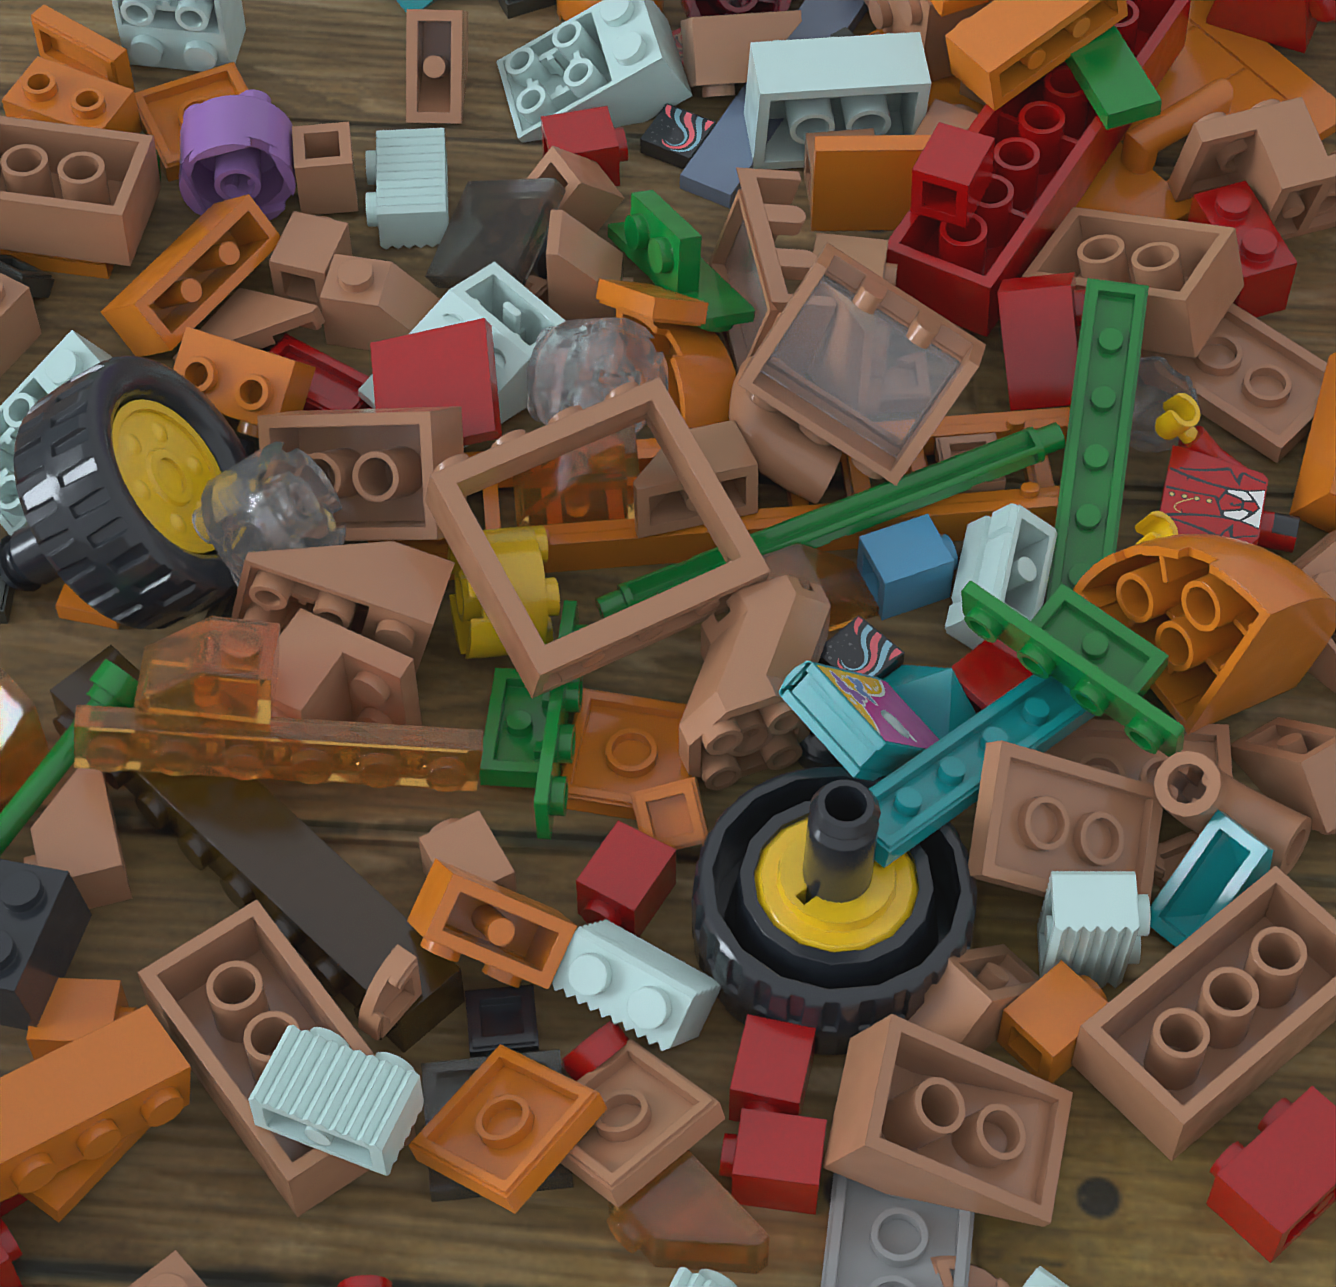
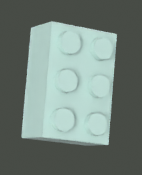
M920 32L751 42L744 117L753 159V168L769 170L804 168L806 133L874 128L875 135H914L922 120L926 117L931 89V79ZM784 118L766 144L769 119Z

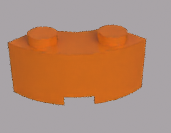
M616 309L614 367L628 371L639 385L660 377L689 429L730 421L728 418L730 397L736 378V371L724 344L715 332L700 329L698 326L652 322Z

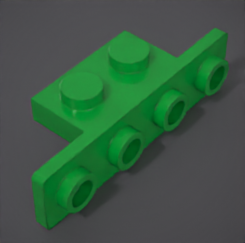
M654 190L632 192L630 215L626 216L624 222L608 224V238L657 286L709 303L706 322L698 326L700 329L710 332H724L732 329L733 325L753 322L755 308L701 258L702 235Z
M969 581L961 590L964 620L968 627L979 637L991 643H995L997 639L1017 652L1018 660L1031 673L1042 679H1048L1052 676L1071 689L1070 694L1072 698L1083 709L1096 716H1102L1105 713L1125 727L1124 731L1129 739L1146 752L1156 754L1159 750L1170 757L1183 750L1185 734L1183 725L1142 698L1168 666V654L1063 583L1031 621L972 581Z
M564 600L558 639L588 626L587 624H579L578 603L575 600ZM495 668L478 768L480 785L535 788L534 811L537 839L551 840L554 817L566 816L568 777L560 775L562 763L573 764L576 727L575 724H568L570 712H581L583 676L532 699L516 669Z

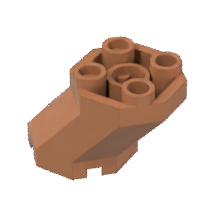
M787 574L737 590L726 600L730 612L720 622L717 621L714 613H712L701 624V655L704 663L679 724V756L688 775L702 778L706 788L721 790L731 786L744 776L768 768L780 770L789 767L801 757L803 750L799 743L810 734V729L782 699L779 690L786 676L795 667L805 661L819 662L829 634L831 604L821 585L809 582L808 590L802 587L798 578Z

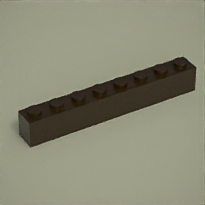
M112 645L108 646L50 689L58 715L53 719V724L60 736H62L89 702L90 698L86 693L93 686L89 679L105 659L120 667L147 689V693L132 712L125 709L118 718L111 716L85 749L92 756L99 755L106 782L116 790L125 786L136 797L135 803L138 809L153 827L160 830L167 826L178 837L177 842L180 849L196 868L203 870L208 866L221 878L220 884L224 892L239 909L258 900L293 948L310 963L309 969L327 993L333 997L341 993L355 1006L354 1012L357 1019L364 996L375 974L397 944L417 957L422 994L384 1037L387 1036L405 1053L465 1002L461 968L453 961L422 948L420 944L423 937L407 922V918L116 648Z

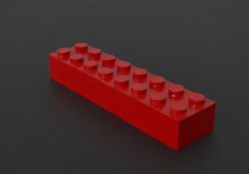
M1127 0L1128 15L1115 24L1155 89L1185 46L1191 0ZM1065 61L996 111L986 104L968 130L995 138L992 181L966 228L917 214L910 210L888 239L886 263L898 264L896 287L953 324L987 337L1000 319L997 292L1002 280L1022 277L1070 210L1076 207L1132 123L1106 130Z

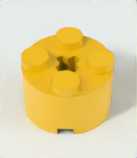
M520 526L483 530L544 644L552 642L553 628L550 616H558L560 613V594L556 578H545L543 563L548 561V540L544 526ZM448 545V560L455 562L451 574H455V594L449 595L455 637L461 654H466L465 659L508 656Z

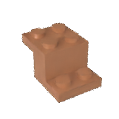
M1302 97L1282 102L1277 99H1269L1256 104L1249 110L1228 115L1224 112H1214L1202 117L1193 124L1168 181L1175 202L1190 199L1193 197V194L1246 180L1283 240L1336 227V150L1329 156L1327 155Z
M302 608L298 610L258 666L201 640L187 659L204 731L220 746L232 750L237 747L260 757L269 768L283 775L294 773L314 783L354 725L358 726L365 735L375 741L382 743L391 741L408 750L412 748L423 732L414 659Z

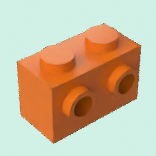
M39 56L36 57L2 99L7 117L138 134L142 131L133 89Z
M186 326L173 370L183 375L200 389L221 414L238 419L237 432L259 438L257 416L288 411H303L316 369L314 366Z
M436 858L407 919V922L423 937L420 944L422 948L453 962H458L461 954L485 963L481 970L483 973L517 988L520 987L524 979L549 989L577 928V925L550 906Z

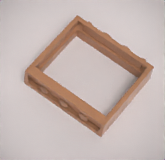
M660 377L642 385L635 381L622 384L612 390L605 397L604 401L585 409L580 405L565 408L554 415L547 425L528 433L523 429L511 431L497 439L492 444L491 449L472 457H468L467 454L452 456L440 463L429 477L425 502L532 699L706 620L712 613L718 615L729 610L726 600L737 590L766 581L771 572ZM645 420L726 564L545 645L465 497Z

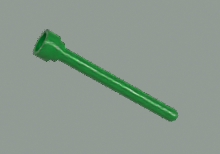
M105 659L91 676L89 681L93 686L86 693L90 698L89 702L0 813V856L111 716L118 718L125 709L132 712L147 693V689L111 661Z

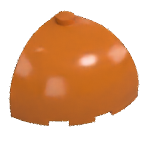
M1179 534L1141 542L1108 555L1094 564L1073 588V591L1169 655L1168 666L1150 688L1177 722L1183 725L1187 734L1297 687L1336 629V601L1308 574L1288 560L1260 546L1219 535Z

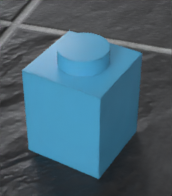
M929 514L859 536L856 574L881 620L950 597L953 570L958 568L957 552L951 538L947 534H939Z

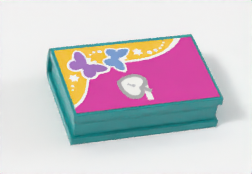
M805 661L786 676L779 690L782 699L853 778L874 781L881 776L887 777L939 740L882 678L812 661Z

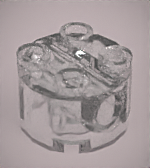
M627 318L567 320L556 326H549L539 333L527 367V393L529 395L527 398V409L534 420L547 425L549 420L563 409L574 405H580L585 409L604 401L605 397L618 386L633 381L642 385L660 377L668 391V365L663 352H656L654 344L649 340L654 337L646 327ZM645 420L599 440H628L640 434L635 432L641 430L647 423Z
M275 441L209 480L201 495V507L192 514L195 531L203 541L213 544L222 561L231 569V575L237 587L239 586L244 561L248 552L343 545L346 538L345 523L336 528L333 514L341 510L342 506L325 472L302 450L295 448L289 453L281 450L283 444H285L284 442Z

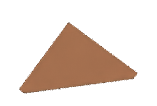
M239 288L199 330L262 349L276 344L273 339L274 335L299 326L319 330L325 319L318 305ZM178 353L173 357L174 361H176Z

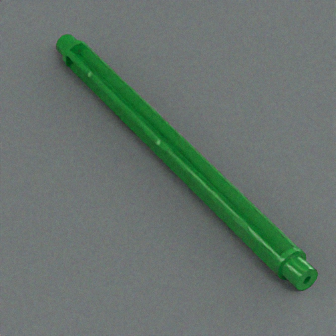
M1056 422L1038 429L1027 427L1016 433L908 473L902 477L897 486L889 481L754 532L750 536L769 567L826 545L842 536L852 535L969 490L972 486L985 481L989 482L1043 462L1045 455L1065 448V437ZM715 547L678 564L673 563L632 580L617 584V590L595 598L600 617L604 619L726 564L718 547Z

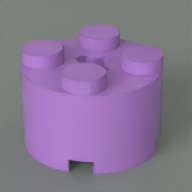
M254 89L246 90L240 95L220 96L209 99L201 104H193L185 110L180 131L179 187L184 201L195 213L202 215L214 203L249 194L268 220H272L285 210V201L291 194L292 196L294 195L296 176L292 140L293 125L283 111L271 104V98L266 93Z

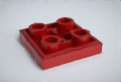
M485 318L370 343L375 409L461 406L463 446L499 439L502 436L492 325Z

